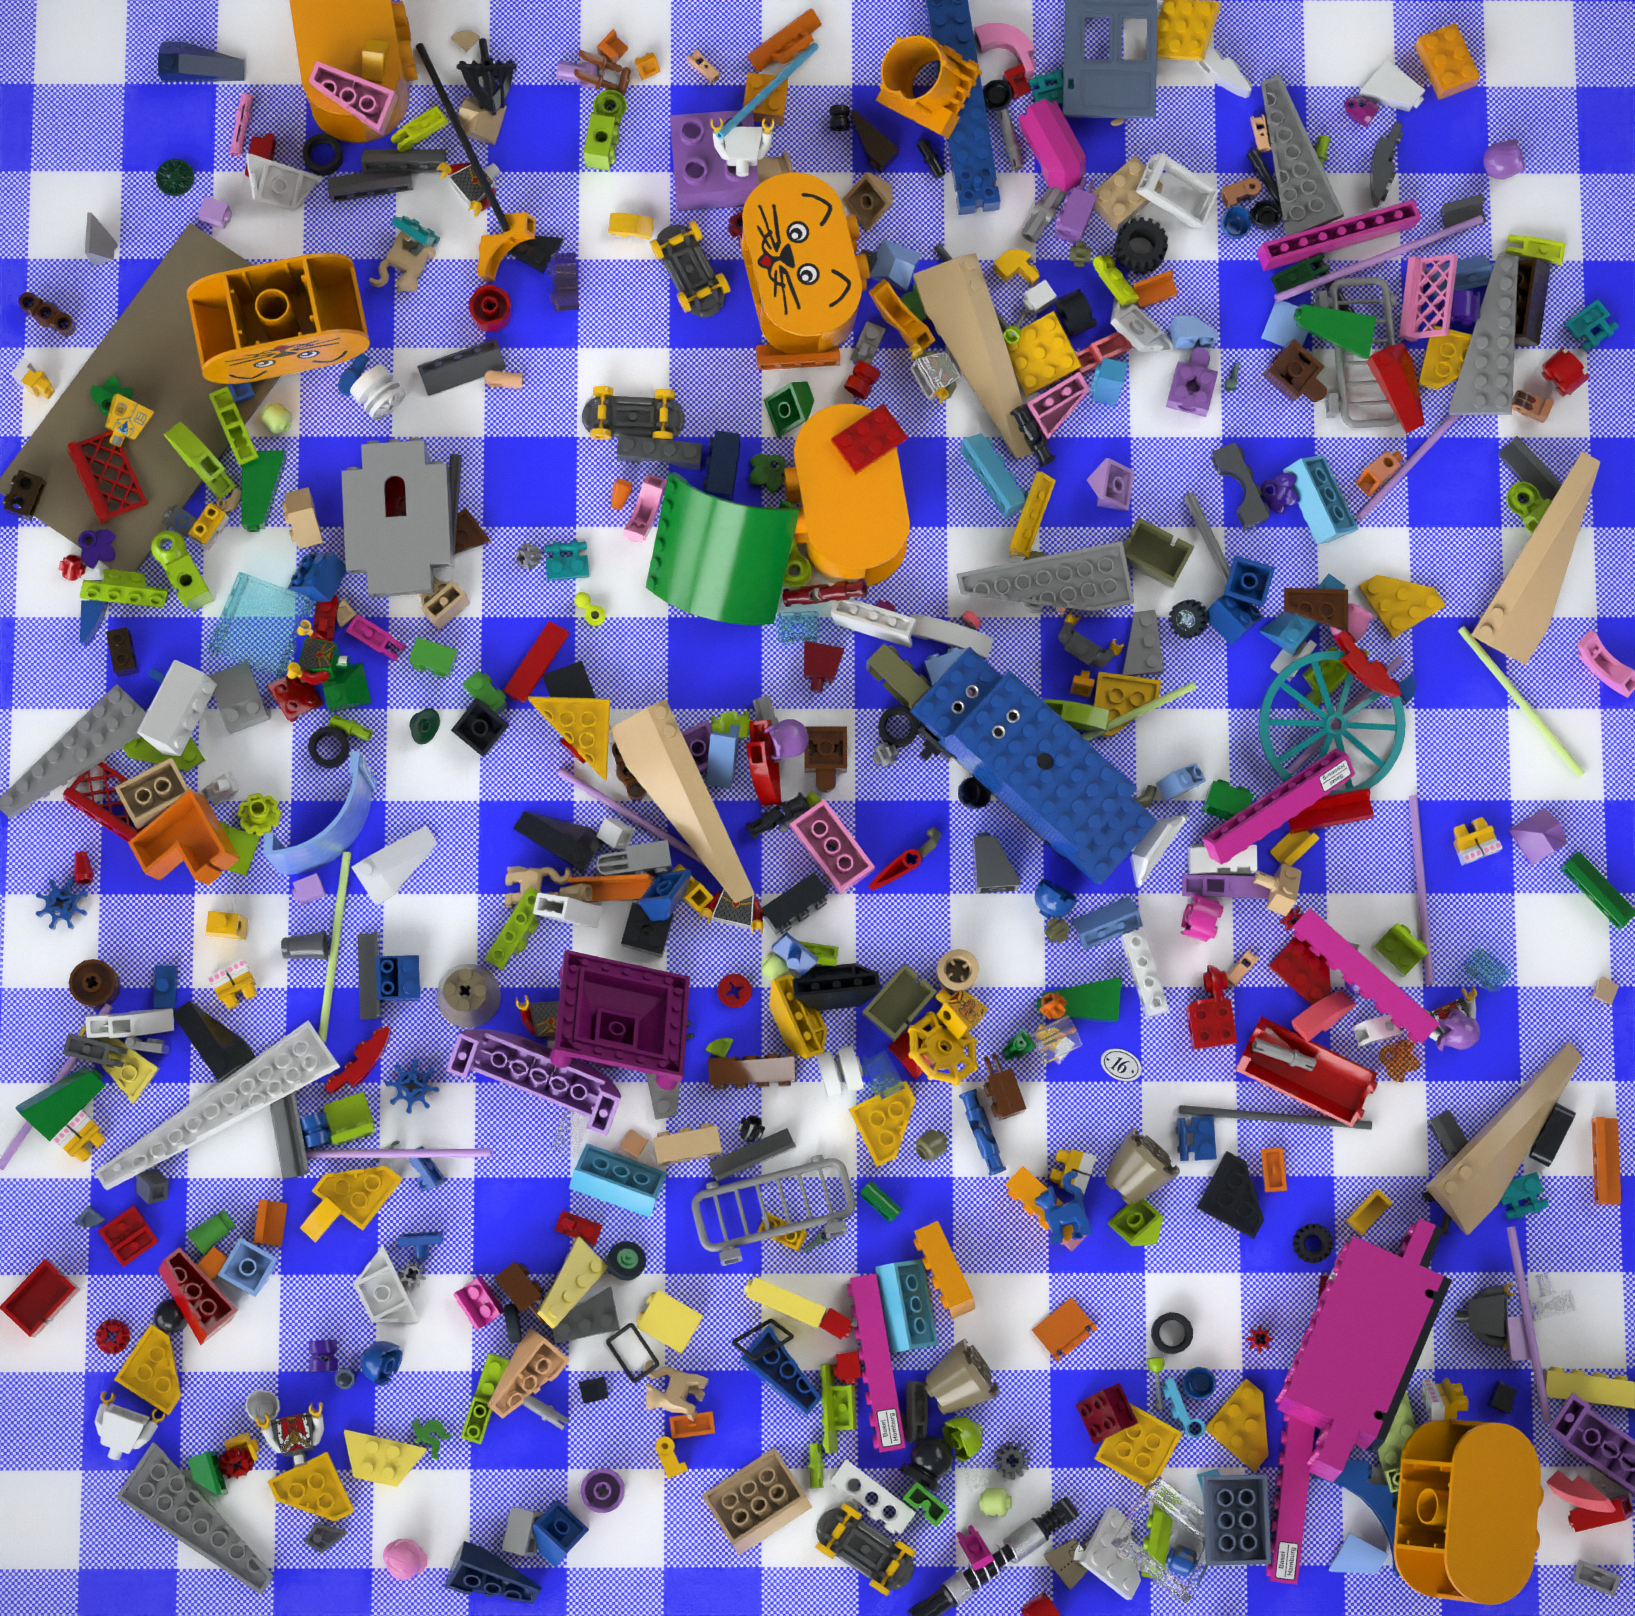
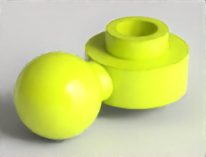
M579 592L575 595V605L578 608L585 609V621L590 626H600L606 617L604 609L599 605H591V598L586 592ZM598 612L599 617L597 619H593L591 617V613Z

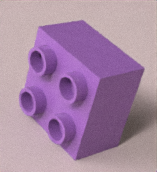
M740 110L670 115L677 211L743 207L750 193L759 185L757 166H749L748 176H737L736 166H729L727 160L722 159L714 147V129L710 125V119L712 118L714 126H718L720 124V117L724 126ZM753 111L736 127H754Z

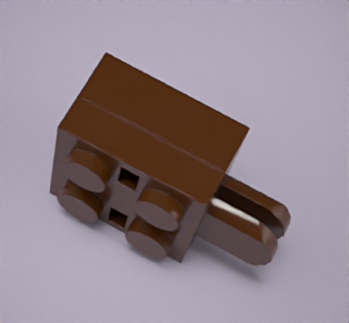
M1295 339L1288 342L1262 372V375L1291 401L1298 399L1303 394L1311 402L1315 403L1324 399L1327 395L1326 386L1316 378L1325 366Z
M805 726L809 735V743L804 751V773H816L817 789L824 793L831 792L836 786V773H847V726Z
M993 1053L991 1057L997 1072L994 1074L988 1056H984L983 1060L989 1076L986 1078L983 1088L986 1096H991L993 1101L991 1110L994 1117H998L999 1121L1024 1113L1027 1108L1012 1068L1002 1071L996 1053Z
M514 1261L494 1279L521 1313L524 1314L531 1309L539 1321L544 1324L546 1322L537 1314L538 1310L534 1306L536 1304L541 1306L543 1303L541 1300L544 1296L541 1293L544 1292V1289L536 1280L533 1282L528 1276L531 1273L522 1262L518 1265Z

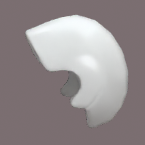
M257 1389L249 1394L245 1402L246 1412L255 1422L256 1416H258L259 1421H265L264 1412L269 1415L270 1423V1420L277 1418L280 1411V1402L271 1391Z

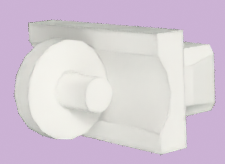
M228 771L203 788L201 793L206 797L207 801H212L214 806L219 805L230 796H234L239 792V783L232 778V771Z

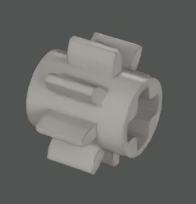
M529 542L521 544V548H517L516 561L521 567H526L527 570L536 568V565L541 563L542 554L537 545L531 546Z
M885 742L874 748L876 754L872 755L876 766L881 764L883 768H886L897 762L895 756H898L899 752L894 744L889 746L888 742Z
M417 1261L414 1266L406 1262L407 1268L400 1270L401 1273H404V1277L400 1281L404 1282L407 1280L408 1288L412 1286V1283L420 1287L419 1281L427 1279L422 1276V1272L426 1268L419 1269V1262ZM411 1269L415 1272L418 1271L416 1280L408 1279Z

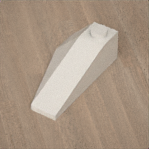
M426 825L352 866V869L374 904L378 906L399 891L403 883L409 879L414 870L425 860L438 843Z

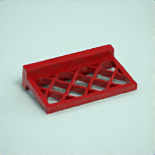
M112 430L78 443L74 441L67 444L69 456L100 525L107 523L111 518L148 505L122 445L121 447L114 445L113 449L102 446L103 440L112 436L114 432ZM87 445L96 447L93 457L84 454L82 447ZM99 449L110 453L107 462L96 458ZM113 454L122 457L123 463L121 468L110 464ZM94 462L105 466L101 475L92 472L91 467ZM107 468L119 471L115 481L104 477ZM121 473L131 477L132 480L129 486L118 482ZM102 480L113 484L109 494L100 490L99 486ZM116 486L127 490L123 499L112 495ZM131 491L138 494L141 501L133 504L126 501ZM110 499L121 503L118 510L109 511L107 505Z
M101 762L98 766L102 768L103 775L91 777L90 770L79 775L73 784L62 793L63 798L66 802L126 842H129L146 826L138 830L130 826V816L125 807V815L115 816L112 814L111 807L120 806L123 803L122 801L110 803L109 793L116 792L115 788L108 789L107 779L116 777L120 780V784L129 779ZM104 779L106 789L93 791L91 781ZM89 782L91 792L81 793L76 790L80 783ZM106 793L108 803L97 804L94 800V795Z

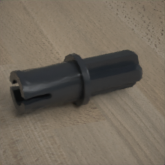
M924 139L921 140L916 146L924 158V164L928 165L936 179L943 177L945 171L938 160L939 155L934 152L928 139H925V142Z

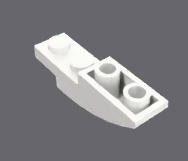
M1210 40L1204 61H1196L1211 79L1226 90L1243 98L1250 97L1252 85L1247 77L1244 78L1240 73L1241 70L1236 61H1232L1230 57L1222 60L1221 53L1218 49L1213 48Z
M173 1008L85 1015L87 1038L129 1037L174 1030Z

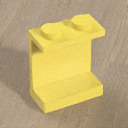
M657 1290L656 1293L652 1291L646 1301L649 1304L645 1312L641 1310L635 1321L638 1323L636 1328L682 1354L704 1316L660 1290Z

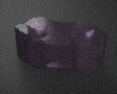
M576 252L551 254V262H547L548 275H552L553 291H549L550 303H554L555 311L580 310Z

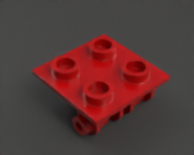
M285 676L267 684L279 708L291 723L296 721L298 716L324 705L312 684L301 682L298 676L294 679Z

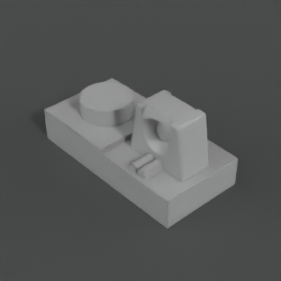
M867 321L850 360L856 363L861 360L871 365L886 329Z

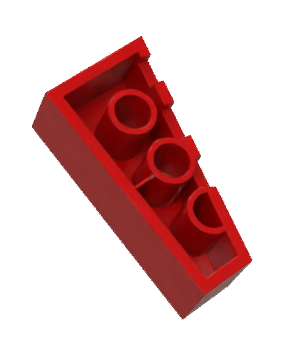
M180 1247L162 1261L158 1271L198 1342L202 1345L232 1321L238 1309Z

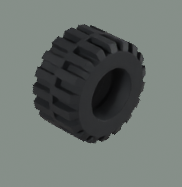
M1140 217L1139 221L1133 218L1130 223L1126 222L1118 232L1114 247L1116 260L1120 259V266L1123 267L1125 265L1128 272L1132 269L1134 274H1138L1139 271H1142V274H1147L1148 270L1153 272L1156 266L1159 267L1162 260H1164L1168 248V237L1165 236L1166 231L1164 228L1160 229L1158 222L1152 223L1153 219L1148 218V221H1145L1144 217ZM1135 238H1144L1151 243L1153 250L1147 254H1139L1132 250L1129 242Z

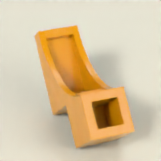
M527 212L504 214L511 228L509 231L503 232V234L481 236L479 263L477 264L479 277L487 282L495 281L498 267L505 255L519 243L535 239L536 218Z
M883 279L868 292L884 320L900 332L908 346L911 347L918 343L925 350L935 341L927 325L921 322L905 306L888 281Z

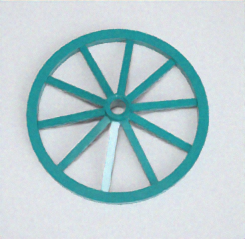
M1342 651L1312 653L1286 666L1267 688L1260 706L1258 719L1259 738L1264 755L1272 769L1284 782L1293 776L1281 763L1326 734L1327 736L1317 760L1327 754L1333 738H1335L1337 749L1345 753L1342 736H1344L1379 767L1378 771L1366 781L1353 787L1350 778L1345 783L1346 789L1332 790L1328 795L1365 788L1371 789L1378 784L1396 763L1405 738V713L1400 696L1395 698L1389 697L1394 711L1395 724L1347 722L1353 715L1382 696V694L1374 692L1342 715L1354 677L1349 671L1336 711H1334L1318 661L1339 660L1345 655ZM1311 663L1328 714L1284 681L1296 670ZM1279 688L1283 689L1323 719V721L1269 719L1270 708L1276 692ZM1332 719H1336L1339 723L1337 730H1333L1330 726ZM1268 725L1322 727V729L1277 758L1270 741ZM1346 728L1395 731L1394 741L1385 762L1347 731Z

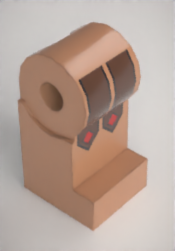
M1252 177L1222 187L1220 196L1226 210L1237 205L1240 201L1254 200L1261 190V183L1258 179Z
M1517 390L1512 400V409L1524 416L1544 423L1549 416L1554 401L1548 398L1546 400L1523 390Z

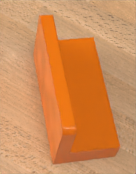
M1173 270L1134 283V291L1139 297L1136 302L1139 309L1178 296V291L1172 279L1174 275Z
M259 1199L253 1243L282 1246L287 1203Z

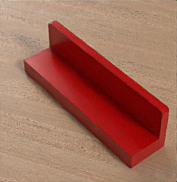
M548 621L503 690L510 699L516 702L517 700L523 703L526 702L528 696H530L568 638L569 632Z
M1370 788L1323 796L1312 806L1305 808L1297 816L1287 820L1290 834L1372 819L1374 812L1370 802Z

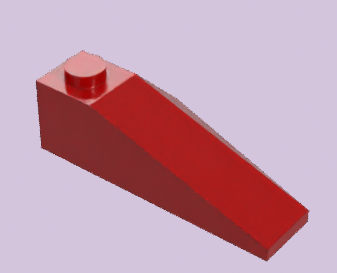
M1403 343L1391 345L1370 355L1366 363L1404 432L1407 434L1425 425L1414 363Z

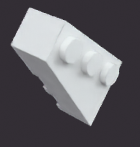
M1195 844L1193 848L1188 850V875L1253 876L1257 871V845H1250L1245 851L1238 853L1230 861L1222 865L1209 857L1204 844Z

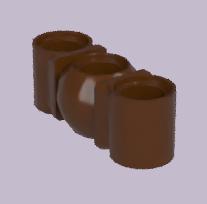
M25 292L19 297L18 303L23 312L28 316H32L40 326L51 327L52 330L58 331L64 337H69L75 333L76 325L69 314L63 313L55 303L44 302L31 292ZM34 301L32 307H25L27 302ZM47 311H51V312H52V314L50 315V317H48V318H43V314H44L45 312H47ZM63 322H69L66 328H60Z
M614 743L612 745V754L616 762V776L624 783L628 797L632 801H641L646 796V791L633 774L628 776L623 773L626 765L622 756L616 754L618 747ZM640 786L642 792L639 795H633L630 792L631 788Z

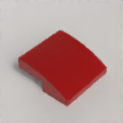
M134 1204L98 1229L99 1234L110 1247L111 1252L122 1267L159 1242Z

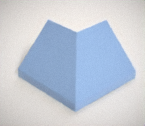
M883 239L870 270V278L880 282L885 279L889 282L890 286L907 292L922 253Z
M240 1237L218 1276L256 1297L268 1282L278 1258Z

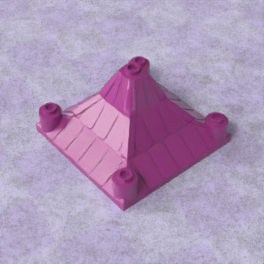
M565 949L562 965L558 973L561 984L555 1044L550 1055L552 1064L559 1068H565L570 1065L572 1058H581L592 1061L601 1068L637 1070L657 1075L656 1083L660 1088L673 1090L677 1086L678 1081H682L684 1074L690 977Z

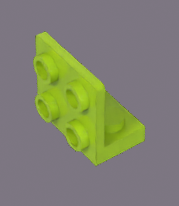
M219 821L240 857L227 871L247 876L260 836L253 833L248 834L246 831L227 826L225 822Z
M1396 923L1375 944L1374 948L1406 976L1429 951L1426 949L1427 945L1419 938L1416 940L1410 934L1411 931L1407 926Z
M364 1092L323 1105L332 1133L333 1145L339 1146L377 1133Z

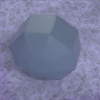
M340 1368L335 1374V1384L340 1389H350L355 1383V1373L349 1368Z

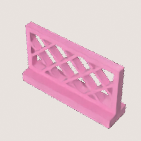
M1448 254L1425 258L1408 257L1399 331L1400 337L1409 342H1417L1419 338L1449 335L1458 255ZM1446 261H1450L1449 268L1444 272L1441 269L1442 265ZM1432 263L1434 267L1426 274L1427 264ZM1439 271L1442 275L1434 283L1431 278ZM1446 279L1448 281L1447 287L1441 291L1438 287ZM1429 282L1432 286L1424 294V285ZM1436 290L1440 295L1431 302L1428 298ZM1444 299L1445 306L1439 312L1436 306ZM1426 301L1430 306L1421 313V307ZM1434 310L1437 315L1429 323L1426 317ZM1442 319V330H1435L1434 326ZM1424 321L1427 326L1422 332H1419V325Z

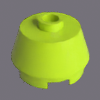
M738 711L721 713V718L719 719L711 716L710 726L713 732L724 734L729 733L731 724L740 726L738 743H740L741 739L748 738L750 731L749 722L752 719H749L748 711H744V715H738Z

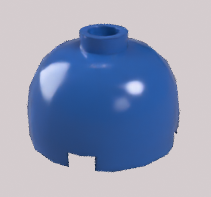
M1041 879L1034 894L1035 903L1040 908L1039 913L1049 919L1051 916L1059 918L1068 915L1078 902V900H1075L1076 897L1062 886H1051L1052 881Z
M377 1341L366 1348L361 1355L364 1375L379 1386H385L390 1383L392 1379L389 1377L393 1371L394 1373L398 1372L402 1362L403 1352L399 1350L401 1347L389 1341Z

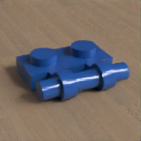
M1192 1117V1126H1186L1185 1118H1177L1175 1130L1179 1140L1177 1153H1180V1161H1189L1188 1153L1194 1152V1161L1216 1160L1214 1117ZM1187 1133H1192L1193 1145H1187Z

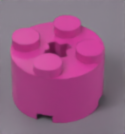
M1193 894L1190 898L1193 899L1192 905L1187 904L1181 922V927L1185 929L1180 932L1182 935L1207 942L1210 938L1214 939L1217 934L1218 926L1215 925L1217 918L1222 916L1224 906L1220 905L1219 901Z

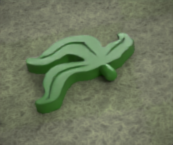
M416 1418L412 1423V1428L417 1436L415 1443H419L420 1440L429 1443L432 1448V1458L436 1461L439 1460L437 1454L440 1450V1441L428 1435L436 1433L442 1440L450 1439L451 1435L446 1434L442 1423L437 1420H429L422 1427L418 1423L419 1418Z

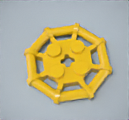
M932 1011L927 1012L925 1017L908 1028L910 1036L909 1058L917 1063L930 1081L934 1079L952 1083L954 1086L960 1085L964 1078L977 1071L979 1067L976 1055L977 1039L973 1038L968 1032L958 1040L948 1028H941L942 1026L939 1024L944 1023L937 1014H934ZM929 1024L932 1030L929 1032L924 1031L923 1028ZM918 1037L923 1039L921 1049H918ZM945 1045L947 1047L946 1051H944L941 1048V1046ZM965 1047L968 1048V1057L963 1052ZM922 1055H925L928 1058V1060L933 1064L932 1068L924 1060ZM961 1062L965 1067L958 1071L957 1065ZM938 1069H948L950 1074L938 1072Z

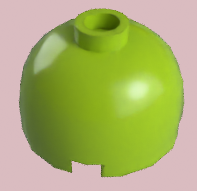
M961 1416L944 1422L946 1426L942 1427L943 1437L951 1449L953 1447L957 1452L954 1456L961 1462L973 1458L980 1451L983 1444V1429L981 1425L968 1417Z

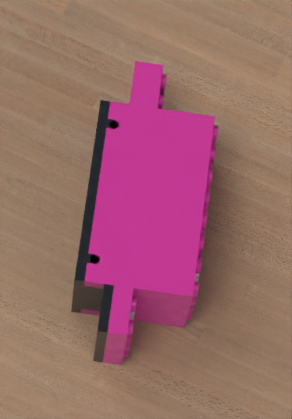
M1419 1218L1416 1223L1412 1222L1405 1235H1403L1397 1254H1393L1355 1236L1352 1237L1351 1241L1346 1240L1334 1262L1335 1266L1326 1281L1327 1285L1322 1291L1317 1302L1318 1306L1309 1321L1310 1325L1302 1337V1344L1293 1358L1292 1367L1288 1370L1284 1385L1275 1401L1278 1403L1277 1410L1322 1430L1315 1443L1318 1446L1311 1453L1307 1465H1310L1308 1472L1333 1483L1342 1473L1353 1445L1375 1453L1385 1442L1452 1282V1279L1428 1269L1444 1231L1443 1228Z

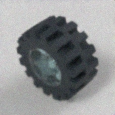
M1188 599L1172 607V611L1169 613L1171 618L1168 620L1172 622L1170 628L1175 629L1174 633L1176 635L1180 634L1179 637H1186V639L1193 638L1202 634L1207 629L1208 625L1206 624L1210 620L1207 618L1209 612H1205L1206 606H1201L1202 602Z

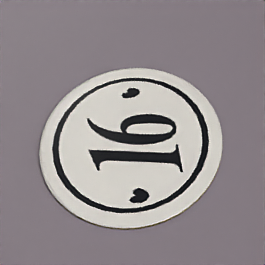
M1110 1049L1105 1051L1101 1057L1103 1069L1117 1080L1133 1081L1141 1075L1142 1067L1139 1060L1128 1051Z

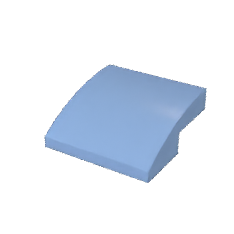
M1275 301L1261 338L1283 347L1295 339L1303 346L1308 332L1296 327L1294 313L1295 309H1299V307L1285 301L1278 303Z

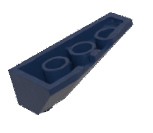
M161 42L158 52V75L162 83L244 81V60L185 42Z
M463 1541L456 1553L444 1585L448 1589L466 1595H472L473 1592L483 1593L487 1598L498 1595L505 1596L506 1600L531 1604L535 1602L542 1590L541 1586L485 1548Z

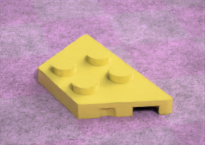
M344 1430L354 1478L398 1487L419 1459L427 1452V1448Z

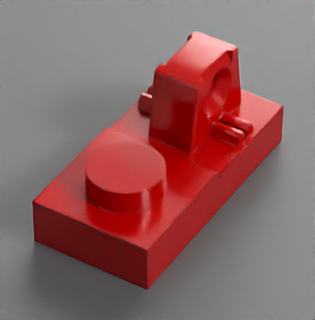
M333 597L331 602H316L313 630H317L330 640H334L338 597Z
M562 1210L554 1231L572 1238L580 1237L585 1243L595 1246L603 1225Z

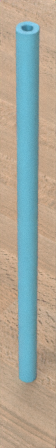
M812 43L716 133L717 138L723 139L818 50V44Z

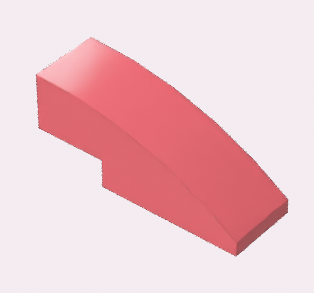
M1119 332L1113 333L1076 353L1083 367L1073 372V374L1075 375L1080 372L1084 376L1094 371L1097 363H1102L1103 357L1114 360L1134 347Z
M1342 990L1337 991L1313 1004L1291 1021L1293 1029L1309 1042L1322 1030L1326 1032L1353 1009L1356 1003Z
M1557 1470L1546 1481L1555 1495L1570 1504L1598 1512H1614L1616 1510L1608 1497L1579 1475L1572 1481Z

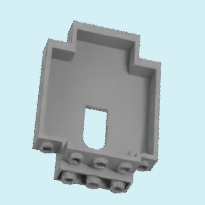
M409 438V441L402 442L399 439H390L388 443H380V441L374 440L368 441L367 444H361L362 469L360 467H348L347 470L341 471L346 571L349 574L367 573L368 594L372 598L434 593L433 568L454 567L449 467L443 461L431 462L427 444L421 438ZM398 476L405 482L406 516L386 517L385 483L390 477Z

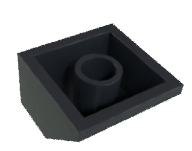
M477 697L451 731L479 755L485 757L499 743L510 724Z

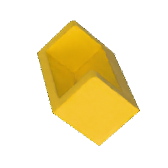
M1377 1188L1346 1218L1345 1222L1359 1236H1362L1393 1203Z

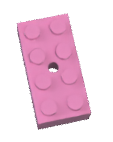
M825 799L790 823V829L839 895H842L875 870V866ZM834 845L836 851L831 852L828 850V847Z

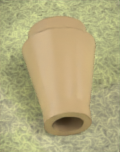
M583 882L561 887L559 896L589 902L592 899L593 891L589 884Z

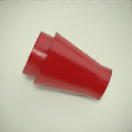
M76 852L73 879L76 880L77 884L93 882L95 875L88 858V852Z

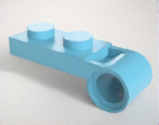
M1174 1378L1164 1380L1162 1390L1166 1399L1170 1398L1173 1405L1170 1407L1173 1418H1178L1188 1437L1200 1438L1206 1430L1204 1422L1197 1418H1189ZM1192 1422H1196L1200 1426V1431L1196 1435L1189 1431V1426Z

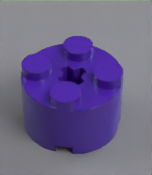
M1454 290L1450 325H1453V322H1462L1463 326H1473L1474 322L1480 319L1481 294L1479 292L1473 295V291ZM1444 299L1438 304L1439 312L1445 306Z

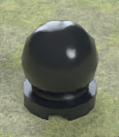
M937 1436L921 1438L912 1447L910 1453L911 1463L908 1465L903 1463L899 1471L937 1493L941 1487L937 1483L938 1478L945 1476L952 1467L954 1460L952 1449L943 1438Z

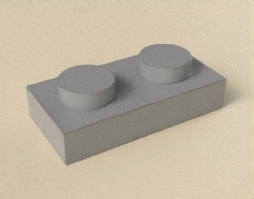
M1578 1559L1571 1580L1614 1597L1622 1576Z

